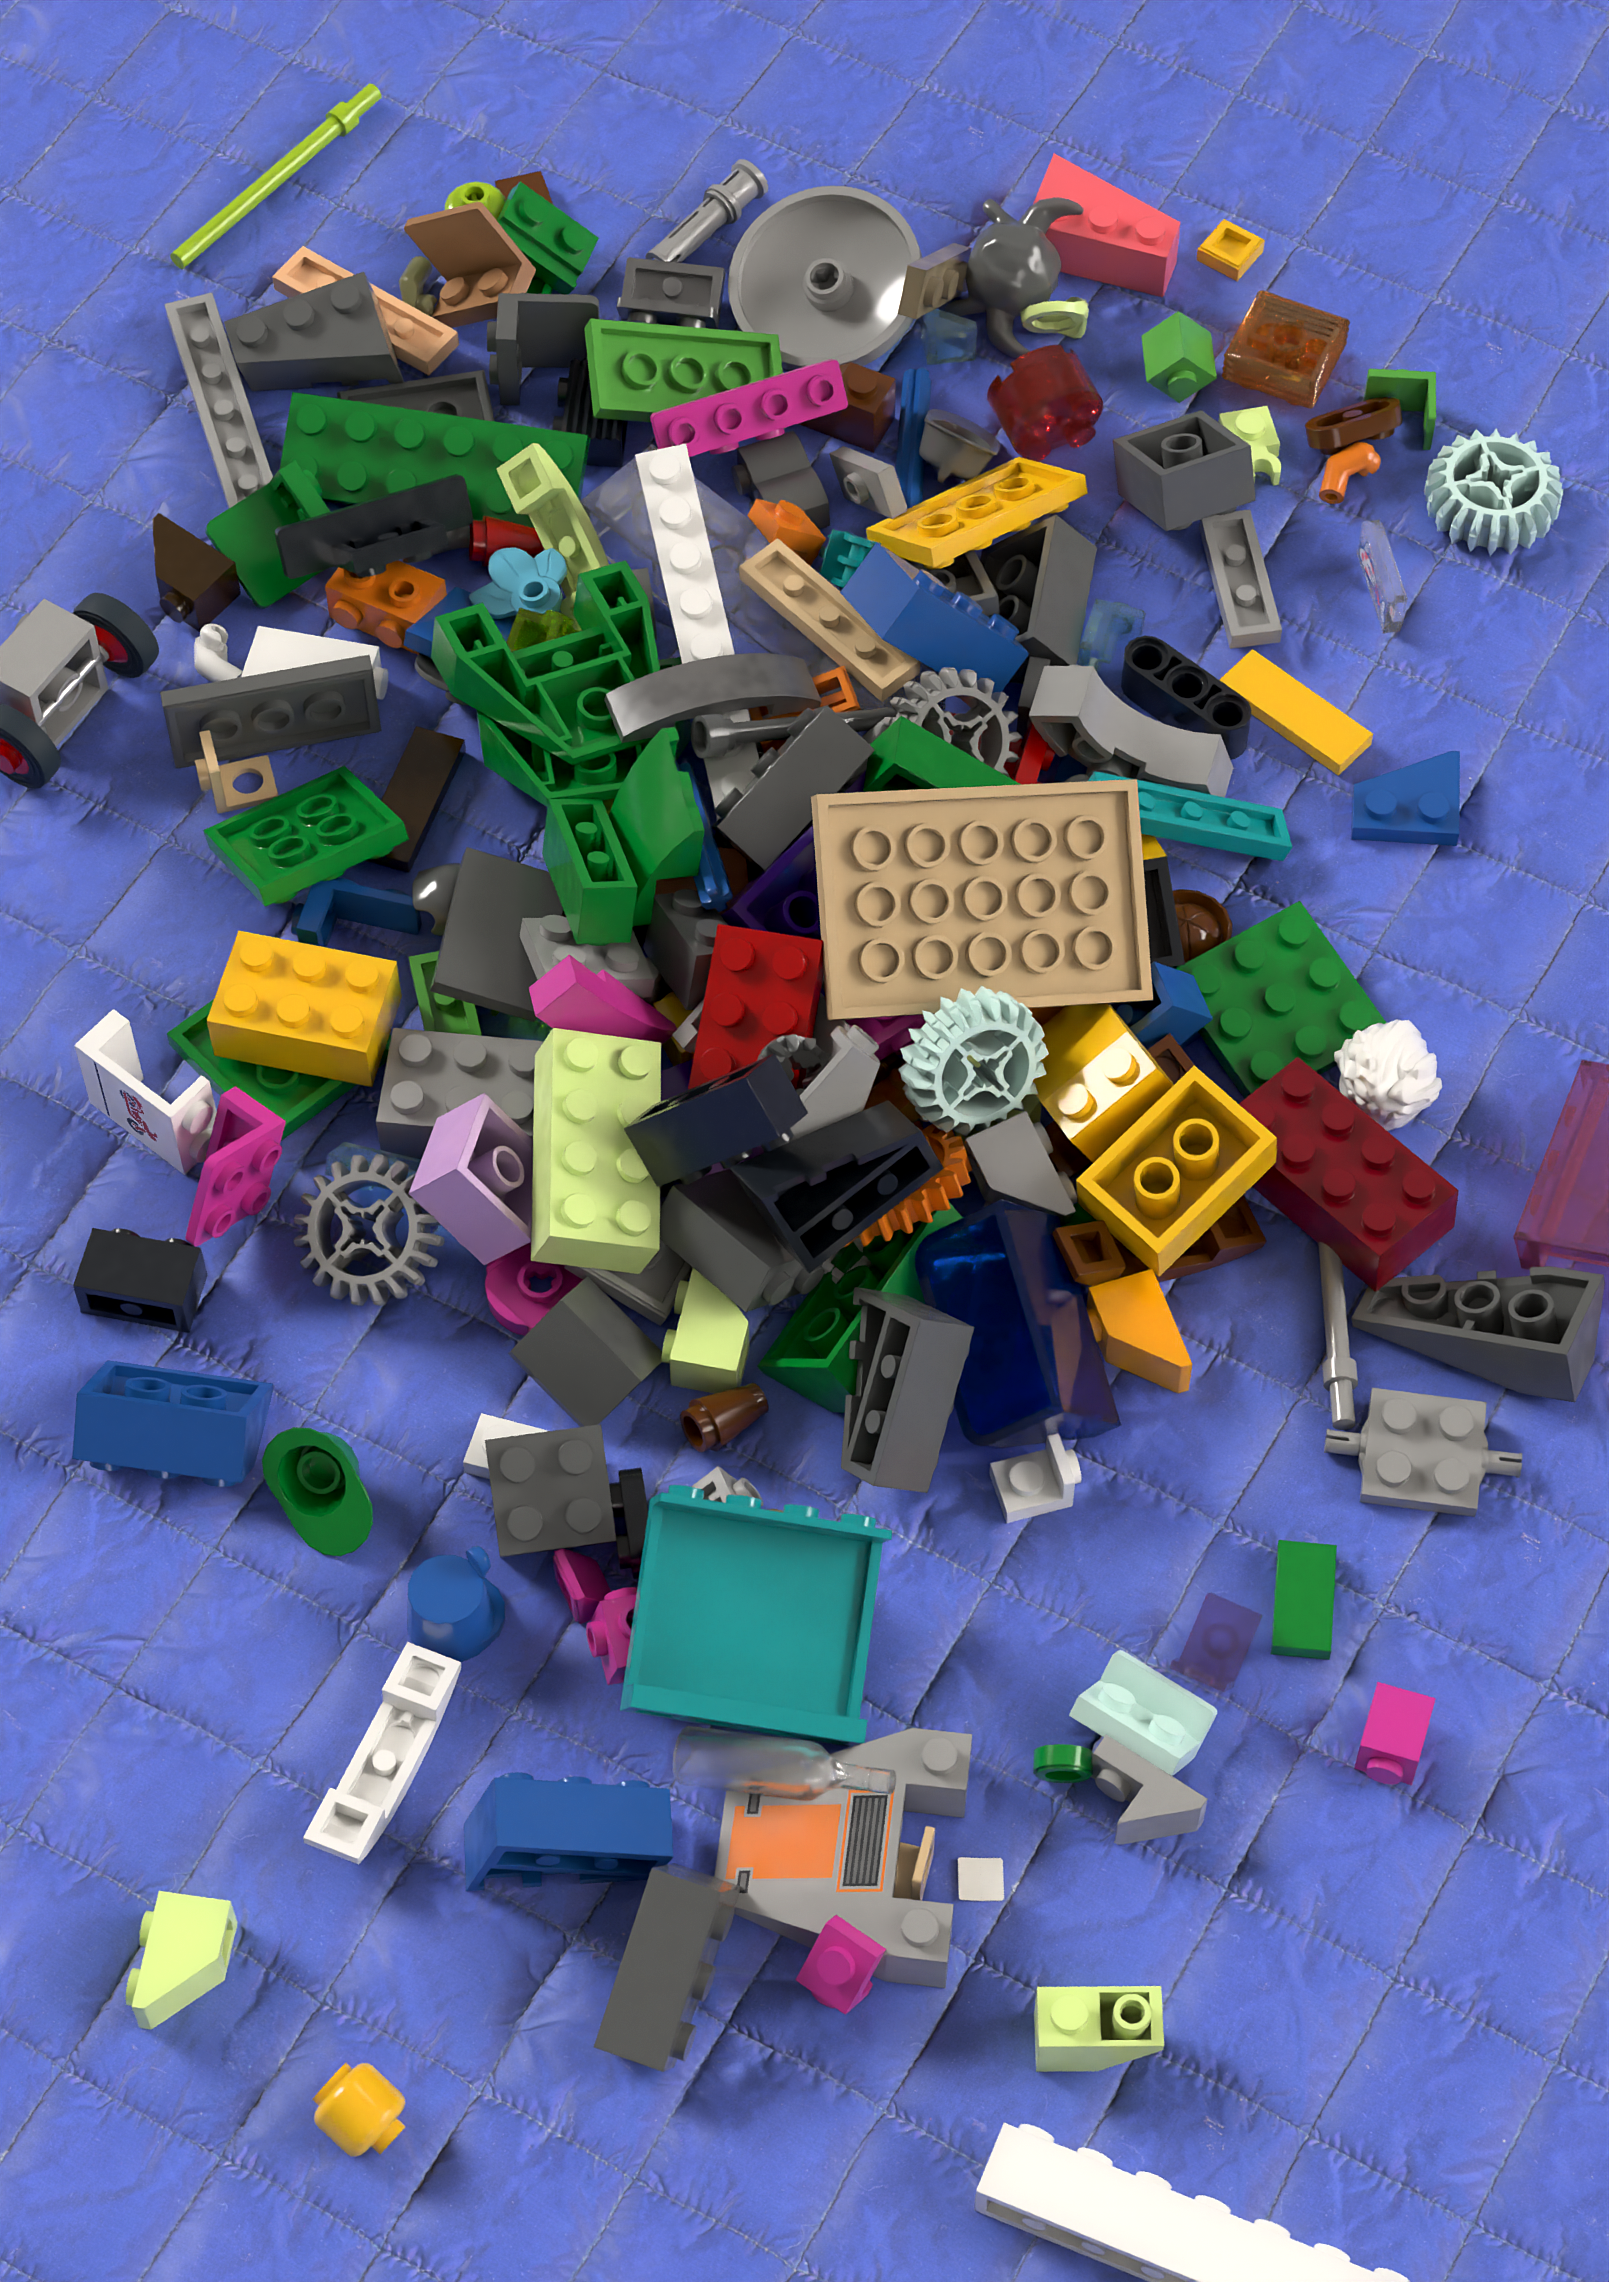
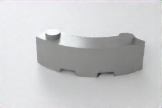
M1044 666L1029 717L1045 742H1048V745L1058 756L1063 757L1067 753L1087 767L1086 775L1089 778L1096 771L1225 797L1233 765L1221 735L1179 729L1141 714L1111 692L1097 674L1094 666Z

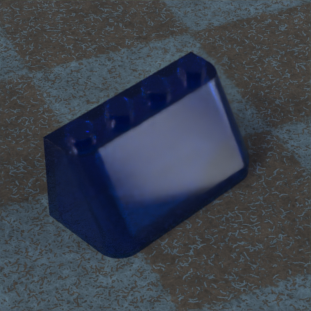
M1002 1199L930 1233L920 1242L915 1254V1269L925 1304L974 1327L969 1354L964 1362L954 1398V1406L964 1436L975 1445L999 1449L1046 1443L1047 1436L1059 1433L1061 1441L1093 1438L1121 1426L1080 1285L1074 1281L1052 1236L1056 1228L1062 1227L1059 1217Z

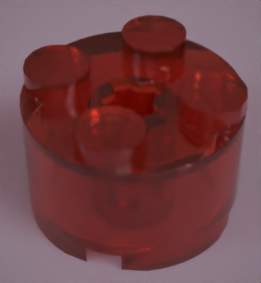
M1048 345L1032 350L1010 363L1014 372L1003 382L999 375H997L990 384L987 392V401L1014 450L1022 458L1040 462L1049 455L1051 450L1069 444L1072 448L1081 447L1091 441L1096 434L1093 426L1102 413L1103 400L1076 352L1070 349V353H1065L1061 345Z

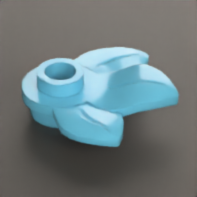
M516 547L500 549L492 554L488 562L489 574L493 581L469 595L472 605L484 603L489 614L494 619L517 615L528 624L543 625L552 621L560 611L562 603L560 585L567 575V564L564 557L554 548L544 550L534 559L526 551Z

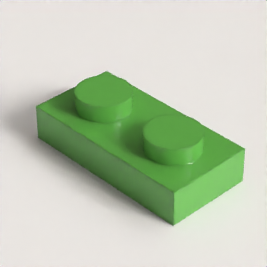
M439 951L410 956V970L424 1031L482 1036L475 1004L430 991Z

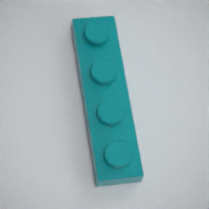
M1094 771L1088 781L1129 780L1131 778ZM1137 780L1141 834L1278 861H1284L1293 848L1283 810L1280 808Z

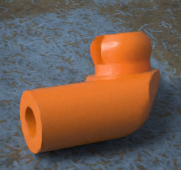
M1355 442L1328 458L1319 492L1321 500L1329 504L1341 503L1344 500L1349 476L1355 473L1367 476L1368 472L1374 474L1379 469L1381 458L1375 452L1373 445L1366 442Z

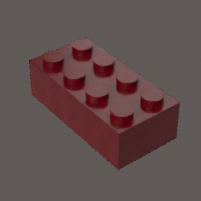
M1299 1057L1295 1058L1239 1103L1241 1107L1277 1137L1276 1163L1252 1187L1317 1243L1322 1242L1329 1246L1339 1256L1342 1264L1375 1292L1454 1228L1459 1190Z

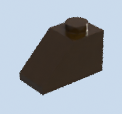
M158 513L152 519L155 574L160 594V606L166 615L175 622L181 623L184 621L200 632L204 625L210 624L241 594L236 564L230 558Z

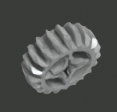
M943 667L939 671V675L934 671H925L920 674V684L915 681H908L904 684L903 687L907 699L894 697L890 700L892 707L898 713L896 717H884L881 720L886 727H889L900 716H903L1011 778L1003 765L1005 762H1016V760L1020 759L1017 754L1009 751V743L1016 742L1022 738L1018 732L1009 731L1008 725L1018 715L1014 711H1002L1009 697L1003 692L992 693L994 682L991 679L980 678L977 680V673L973 670L962 669L958 674L957 670L953 667ZM950 696H955L964 701L971 709L965 714L957 713L953 717L949 711H942L937 703ZM950 730H953V735L949 734ZM980 735H981V746H980V751H979V750H978V740H979V737H980Z
M376 1154L369 1167L364 1156L354 1155L351 1160V1172L343 1163L334 1162L331 1165L334 1181L332 1182L325 1176L317 1175L313 1181L315 1186L321 1191L319 1196L303 1193L301 1196V1201L306 1205L312 1206L309 1216L303 1214L295 1215L294 1223L308 1227V1234L299 1235L293 1241L296 1247L311 1248V1252L303 1256L300 1264L306 1269L320 1266L314 1274L312 1281L316 1286L324 1287L332 1282L330 1287L331 1297L341 1300L349 1292L351 1304L363 1306L368 1295H370L374 1305L382 1306L387 1302L388 1289L395 1298L403 1299L407 1297L405 1278L414 1285L421 1286L425 1283L423 1274L417 1269L420 1263L433 1268L438 1264V1260L434 1256L426 1254L429 1244L437 1247L443 1246L445 1239L442 1236L430 1233V1227L440 1225V1223L409 1195L416 1173L407 1178L408 1164L398 1160L389 1169L388 1158ZM371 1185H384L393 1191L386 1200L378 1199L367 1208L353 1202L348 1196L360 1188ZM405 1207L409 1221V1233L406 1245L403 1248L396 1239L395 1231L398 1222L404 1216L402 1209ZM336 1213L342 1221L343 1231L342 1236L334 1245L337 1250L334 1253L330 1230L333 1216ZM357 1216L375 1222L372 1229L377 1235L375 1238L381 1244L364 1239L367 1232L362 1226L363 1222ZM372 1252L378 1257L386 1259L391 1264L385 1270L368 1276H357L346 1269L353 1260L360 1261Z

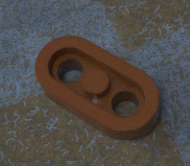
M1393 397L1373 398L1316 416L1305 424L1308 445L1311 448L1319 449L1321 454L1333 455L1348 447L1350 443L1365 438L1368 440H1379L1390 437L1395 433L1394 428L1403 423L1400 401Z

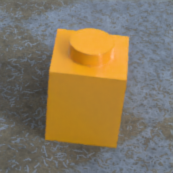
M1153 1269L1089 1287L1087 1308L1080 1313L1081 1323L1090 1344L1098 1343L1105 1362L1173 1392L1182 1393L1188 1391L1192 1362Z

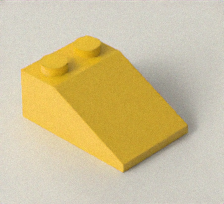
M1110 1003L1066 1006L1042 1026V1031L1045 1034L1042 1041L1046 1044L1049 1054L1040 1060L1044 1064L1047 1074L1033 1079L1038 1091L1036 1096L1068 1139L1094 1163L1174 1084Z

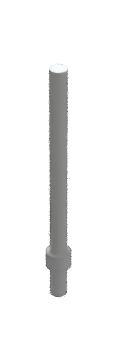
M1319 1242L1318 1249L1327 1360L1322 1364L1324 1388L1330 1391L1333 1427L1338 1430H1348L1356 1425L1353 1389L1358 1386L1356 1361L1350 1358L1343 1266L1339 1256L1329 1246Z

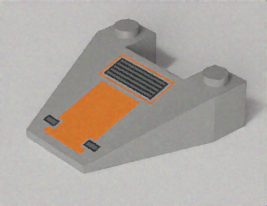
M910 1728L728 1786L726 1789L714 1877L742 1886L734 1906V1914L809 1948H813L826 1922L834 1915H838L886 1948L872 1976L886 1982L946 1988L954 1904L894 1898L904 1811L964 1818L972 1734Z

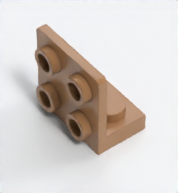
M475 202L407 220L404 226L405 232L446 280V284L440 291V298L431 317L448 327L455 328L497 318L499 293L519 294L527 292L536 269L483 203Z

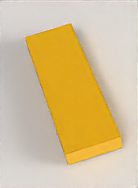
M1253 649L1219 679L1249 702L1253 716L1338 776L1372 744L1373 733Z

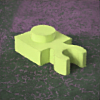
M1268 406L1220 413L1218 422L1251 445L1254 482L1255 473L1264 472L1270 476L1273 486L1279 485L1281 463L1277 457L1279 456L1280 441Z

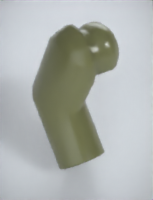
M415 256L399 278L398 283L402 301L431 317L438 300L432 294L424 295L423 286L432 273V264L425 257Z

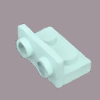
M1118 1650L1112 1655L1101 1679L1078 1696L1069 1716L1102 1737L1108 1735L1173 1777L1195 1758L1217 1715V1709L1125 1651Z

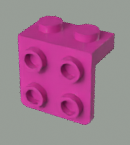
M236 1086L221 1094L185 1236V1239L195 1247L212 1237L218 1238L222 1236L230 1226L248 1215L254 1216L265 1207L271 1196L269 1184L273 1169L282 1154L280 1143L286 1121Z

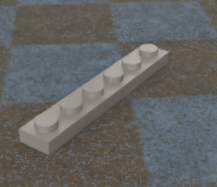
M207 293L164 305L229 509L268 484L273 476L213 293Z

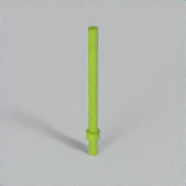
M369 83L347 103L341 101L326 113L325 122L170 254L173 263L178 268L184 269L338 135L344 137L359 125V117L382 98L379 89Z

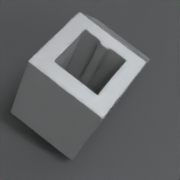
M1027 1111L965 1139L963 1144L972 1166L971 1173L984 1200L1056 1226H1061L1071 1220L1076 1212L1073 1204L1078 1202L1074 1186L1065 1172L1057 1174L1048 1154L1053 1152L1050 1138L1040 1122L1032 1123Z

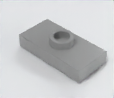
M845 446L829 453L844 499L891 519L907 511V505L894 466Z

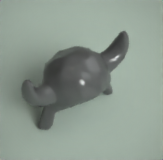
M1065 198L1041 199L1031 205L1019 221L1005 212L994 200H986L983 203V211L995 224H991L981 232L969 256L965 277L968 298L952 301L945 307V313L948 318L986 312L985 328L990 342L1001 353L1018 359H1028L1031 357L1030 350L1021 345L1014 337L1013 324L1015 317L1020 316L1021 311L1028 306L1048 302L1051 294L1058 286L1061 260L1056 247L1045 236L1047 230L1058 218L1081 215L1084 212L1080 204Z

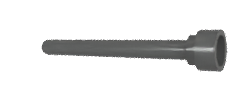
M893 707L837 712L836 714L855 732L869 731L884 717H896L898 712ZM719 713L697 715L691 725L692 746L699 758L724 756L736 744L788 739L791 735L787 732V729L798 716L733 723L730 718H724Z

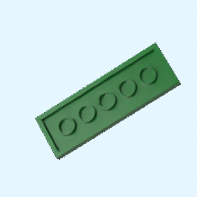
M292 392L280 469L295 460L302 470L308 469L315 476L322 489L320 497L323 501L355 505L458 474L465 478L473 520H483L485 515L534 528L529 514H516L497 472V468L532 443H538L562 472L578 499L581 500L590 437L570 432Z

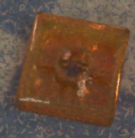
M1260 290L1256 294L1224 354L1222 378L1237 383L1243 388L1254 389L1283 399L1292 405L1313 408L1347 344L1350 320Z

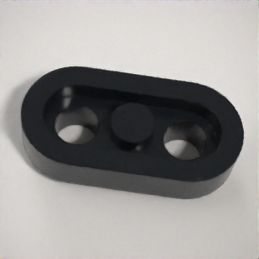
M641 1467L618 1470L619 1482L609 1483L613 1518L624 1516L626 1529L625 1534L616 1535L620 1569L631 1568L633 1579H639L648 1518Z

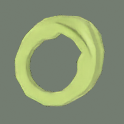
M1071 297L1066 301H1048L1028 306L1021 311L1020 318L1022 326L1031 332L1060 333L1076 339L1082 338L1085 334L1089 308L1085 299Z

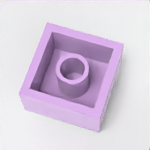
M483 1093L437 1118L409 1195L425 1211L434 1216L462 1246L469 1250L483 1265H486L531 1242L533 1139L494 1101Z

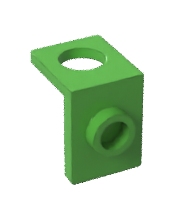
M1368 369L1363 401L1379 397H1393L1399 399L1401 411L1423 412V449L1431 450L1436 422V372L1409 371L1405 369Z

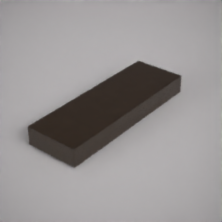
M415 727L381 800L404 822L409 840L395 846L389 854L383 857L367 859L365 861L410 873L465 754L466 746L464 739Z

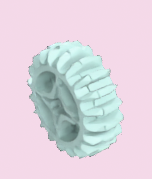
M1497 428L1489 437H1484L1476 429L1470 440L1457 435L1452 446L1443 445L1437 459H1433L1432 464L1429 466L1428 480H1426L1424 489L1428 517L1436 518L1437 532L1450 531L1449 536L1452 544L1461 540L1467 541L1470 552L1477 545L1486 547L1490 556L1497 547H1503L1511 555L1517 548V544L1530 549L1536 537L1544 538L1550 529V525H1553L1554 520L1558 517L1563 495L1562 483L1559 482V467L1551 465L1550 452L1537 453L1535 440L1525 444L1520 443L1517 432L1510 438L1500 437Z
M981 986L975 995L971 991L961 988L954 1003L950 999L940 996L941 1009L935 1014L922 1010L926 1023L921 1029H909L910 1037L914 1044L900 1049L903 1059L907 1063L898 1070L901 1074V1079L906 1083L903 1087L906 1097L916 1106L915 1110L924 1120H929L938 1129L944 1130L946 1133L953 1129L956 1133H961L966 1137L973 1127L981 1132L989 1128L993 1120L997 1123L1007 1120V1113L1012 1109L1025 1112L1021 1100L1026 1094H1038L1033 1079L1047 1074L1044 1064L1040 1060L1045 1058L1049 1052L1046 1049V1044L1042 1041L1045 1034L1042 1031L1041 1025L1032 1017L1033 1013L1023 1003H1018L1010 994L1004 993L1001 990L995 994L991 989ZM971 1055L981 1066L979 1068L975 1067L967 1059V1056Z

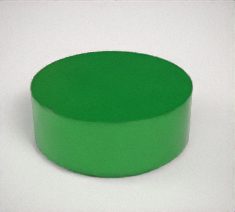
M1052 1744L1038 1747L1033 1753V1773L1037 1778L1053 1783H1078L1086 1781L1093 1775V1751L1082 1746L1069 1744Z

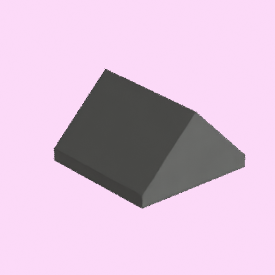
M588 1276L566 1294L508 1353L580 1427L598 1425L662 1362V1351Z

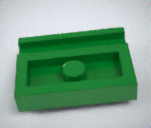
M520 181L510 191L496 220L535 267L534 275L560 294L568 295L575 289L576 281L579 275L582 274L599 237Z

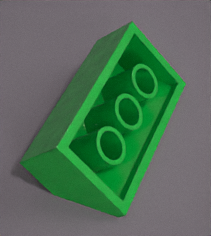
M949 1202L951 1208L948 1211L934 1210L931 1212L933 1222L917 1221L913 1223L912 1233L908 1234L901 1229L893 1232L890 1241H885L882 1235L874 1236L872 1241L863 1247V1252L857 1248L854 1242L847 1247L841 1248L830 1262L834 1265L832 1270L824 1274L818 1285L808 1293L757 1367L763 1374L830 1412L845 1413L846 1395H855L858 1360L849 1359L850 1341H859L862 1306L853 1305L854 1287L908 1295L942 1312L943 1303L956 1284L970 1272L972 1261L983 1247L984 1242ZM864 1255L873 1265L870 1268L866 1265H861L851 1269ZM835 1267L844 1273L837 1284L832 1280L833 1275L831 1274Z

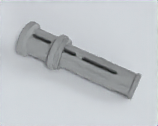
M739 159L732 165L731 174L720 184H712L707 188L703 196V202L699 207L679 223L659 244L648 251L645 259L676 263L684 261L723 224L735 223L741 217V210L751 200L760 199L768 192V183L763 173L753 163L745 159Z

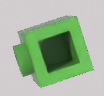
M1177 311L1141 336L1146 381L1178 403L1217 379L1211 332L1180 311Z

